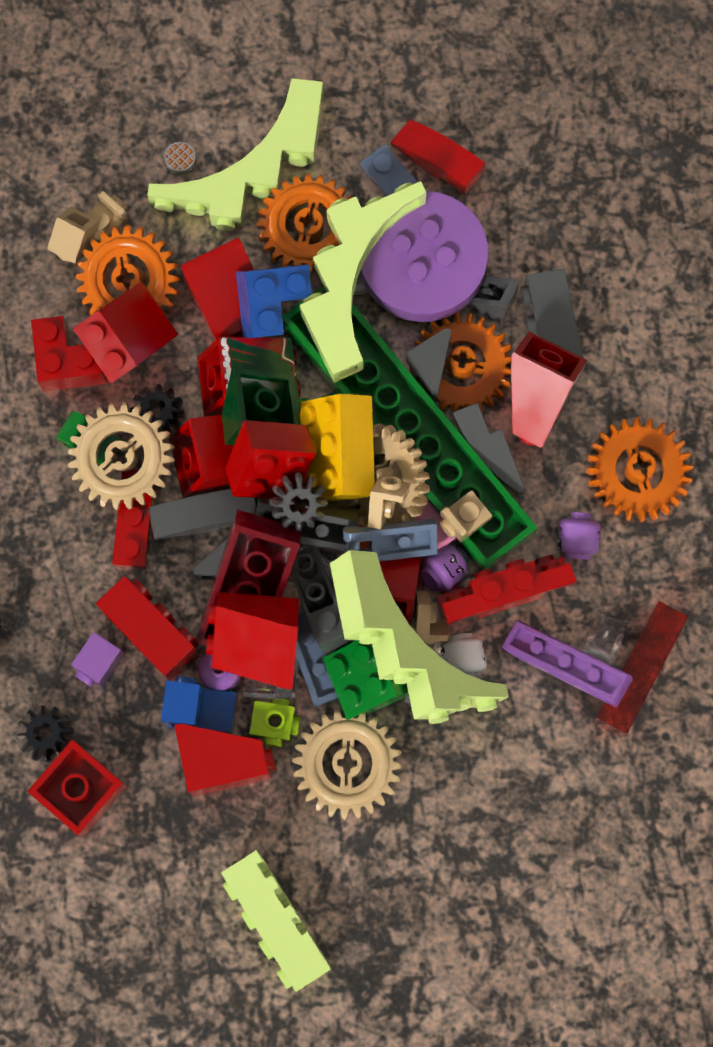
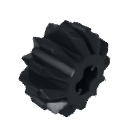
M161 384L156 385L154 393H151L148 387H144L145 397L135 395L133 398L135 403L142 407L141 417L148 411L153 412L154 408L159 407L163 415L156 418L154 414L150 423L162 420L163 425L158 432L168 431L171 433L169 436L171 437L170 427L179 429L182 425L178 419L186 415L185 410L179 408L183 404L182 398H174L175 391L172 388L167 389L163 393ZM135 406L130 407V412H132Z
M41 705L39 706L38 717L31 710L27 712V716L31 720L29 724L25 721H19L18 725L26 729V732L17 734V740L27 741L22 746L21 751L28 753L33 750L31 759L34 761H38L43 754L45 762H52V751L58 756L62 751L60 746L62 744L67 746L70 740L65 738V735L75 733L73 727H64L69 722L70 717L68 715L59 717L60 709L57 707H53L48 714L46 706ZM51 726L49 728V731L53 733L51 739L44 738L43 742H40L43 738L39 736V731L41 729L47 730Z

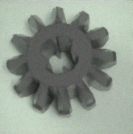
M301 473L295 474V482L293 483L290 482L287 476L282 477L286 487L282 488L274 485L272 488L273 492L279 497L269 499L271 506L278 507L272 512L274 519L283 517L281 524L284 528L290 526L292 521H294L296 531H301L303 521H306L309 528H313L315 525L311 517L315 516L319 519L324 517V513L317 507L327 505V499L319 497L325 491L323 486L317 485L313 487L315 484L313 476H309L302 483ZM299 496L301 500L303 499L304 506L298 508L292 498Z

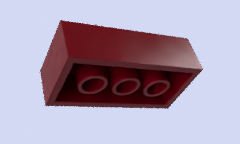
M237 509L198 626L196 643L207 646V635H214L215 624H208L210 604L217 603L218 592L283 596L300 547L301 531H296L295 527L291 525L284 528L281 522Z

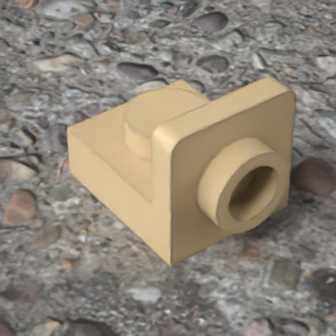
M104 191L98 195L100 202L87 214L99 221L93 239L100 243L102 242L100 236L102 231H105L112 237V228L114 226L121 230L129 222L125 211L127 207L123 201L114 194L111 197L108 196Z
M392 476L379 477L370 491L369 528L381 530L387 518H392L395 502H404L410 491L411 483L403 482L401 479Z
M471 490L452 506L441 510L440 518L442 521L439 524L451 539L456 536L461 543L491 520L492 514Z
M416 590L415 632L426 644H438L441 641H449V629L446 621H436L437 603H431L430 592Z

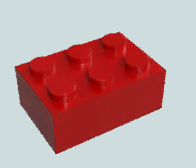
M124 575L95 604L168 681H175L176 676H180L200 657L195 649L199 644L196 643V639L183 626L178 630L173 626L176 620L160 602L155 606L150 602L153 597L140 581L135 579L130 582Z

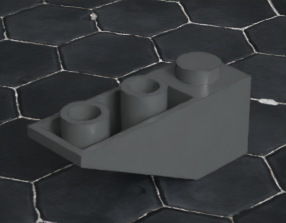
M311 546L297 552L291 575L316 642L324 655L327 656L355 640H345L336 592L317 546Z

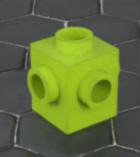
M270 697L269 703L255 701L249 734L251 737L263 738L264 745L282 747L283 742H291L292 735L298 736L301 716L295 715V707L289 706L290 701L286 699ZM280 718L282 723L278 727H272L270 725L272 719Z

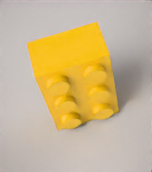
M336 394L300 402L301 425H307L316 453L304 482L309 476H313L315 478L313 487L322 485L325 491L319 497L326 498L327 501L336 502L370 497V491L375 484L372 396Z

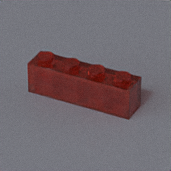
M660 601L656 603L621 668V671L632 676L633 680L617 708L603 702L593 721L594 723L621 738L628 734L689 616Z

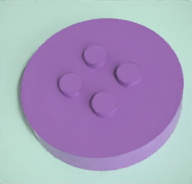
M426 191V204L403 216L384 233L370 251L360 271L363 283L368 293L378 305L399 318L416 322H430L447 318L466 307L479 292L487 269V238L477 217L463 203L442 193Z

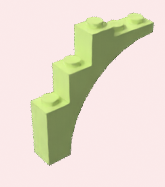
M291 78L287 99L276 123L262 142L249 154L225 170L199 180L176 184H149L147 196L150 206L161 212H172L173 209L186 210L188 214L195 216L209 213L211 225L216 226L219 230L233 231L235 228L243 229L247 193L264 199L273 196L271 193L272 188L280 190L283 161L298 167H303L307 164L315 165L324 96L323 82Z
M421 181L413 185L412 183H405L395 189V193L384 198L376 196L367 201L362 208L357 197H353L349 200L347 198L339 199L326 210L327 221L339 246H326L313 257L314 268L326 293L322 295L321 292L305 298L304 303L300 304V311L334 383L363 370V359L354 337L352 324V303L358 276L370 251L384 233L403 216L426 204V190Z
M349 550L330 563L345 640H359L360 644L372 643L379 680H394L395 684L407 683L414 719H426L430 724L442 723L449 720L448 715L456 711H463L469 708H477L478 712L493 710L497 708L498 702L509 697L506 684L487 682L468 675L446 662L425 644L409 625L395 603L383 577L377 552Z

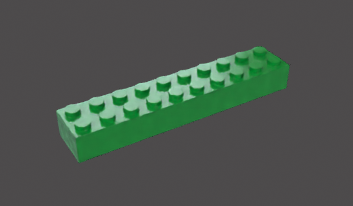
M321 286L312 294L321 292L323 295L326 293L324 287ZM304 300L282 316L284 331L292 338V341L336 394L372 396L373 426L379 423L384 426L392 425L396 431L403 430L406 434V439L412 438L414 440L413 448H420L422 454L419 458L420 460H426L427 466L423 470L429 473L430 478L425 480V483L430 487V491L424 493V495L439 515L442 509L445 507L449 508L471 490L492 514L491 520L461 543L456 538V542L480 571L493 569L535 535L538 527L353 303L352 324L354 337L363 359V370L335 383L301 316L300 304H303Z

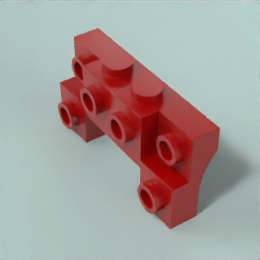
M547 555L525 563L524 559L514 560L505 565V570L494 573L493 569H486L473 575L474 579L470 580L467 587L460 589L458 585L451 591L441 592L442 595L436 597L442 621L445 620L447 625L477 615L479 619L541 599L546 592L575 585L577 581L571 564H565L563 556L554 559L553 555Z

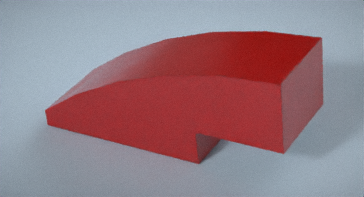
M411 119L390 142V145L439 182L441 179L445 180L463 195L467 194L485 171L486 163L470 151L441 133Z

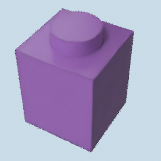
M93 632L71 666L78 671L75 677L88 686L92 687L94 683H97L103 687L125 654L121 649Z

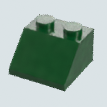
M233 367L222 411L225 445L235 444L244 420L301 425L294 375Z

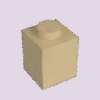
M71 206L57 216L47 249L57 254L60 259L75 264L84 257L82 253L84 249L90 250V240L94 238L99 221Z

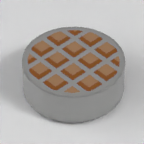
M186 142L171 144L164 154L166 167L175 175H186L196 166L195 151Z

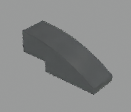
M478 403L452 412L451 415L460 434L496 478L517 493L525 491L502 429L489 433Z
M231 489L191 496L148 508L155 540L217 532L220 528L231 527L237 509L252 514L256 513L255 498L233 497Z

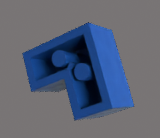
M309 265L236 272L243 337L258 338L284 334L281 301L305 299L312 295Z
M176 676L175 681L166 680L161 722L167 728L175 729L174 725L185 724L229 734L234 733L238 703L236 692H231V689L226 691L204 689L198 682H195V678Z

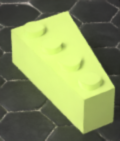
M257 850L221 872L226 880L223 886L232 901L238 899L244 909L240 914L250 930L256 928L263 940L258 943L269 960L274 957L281 967L277 974L286 989L293 987L297 992L332 969L262 855Z

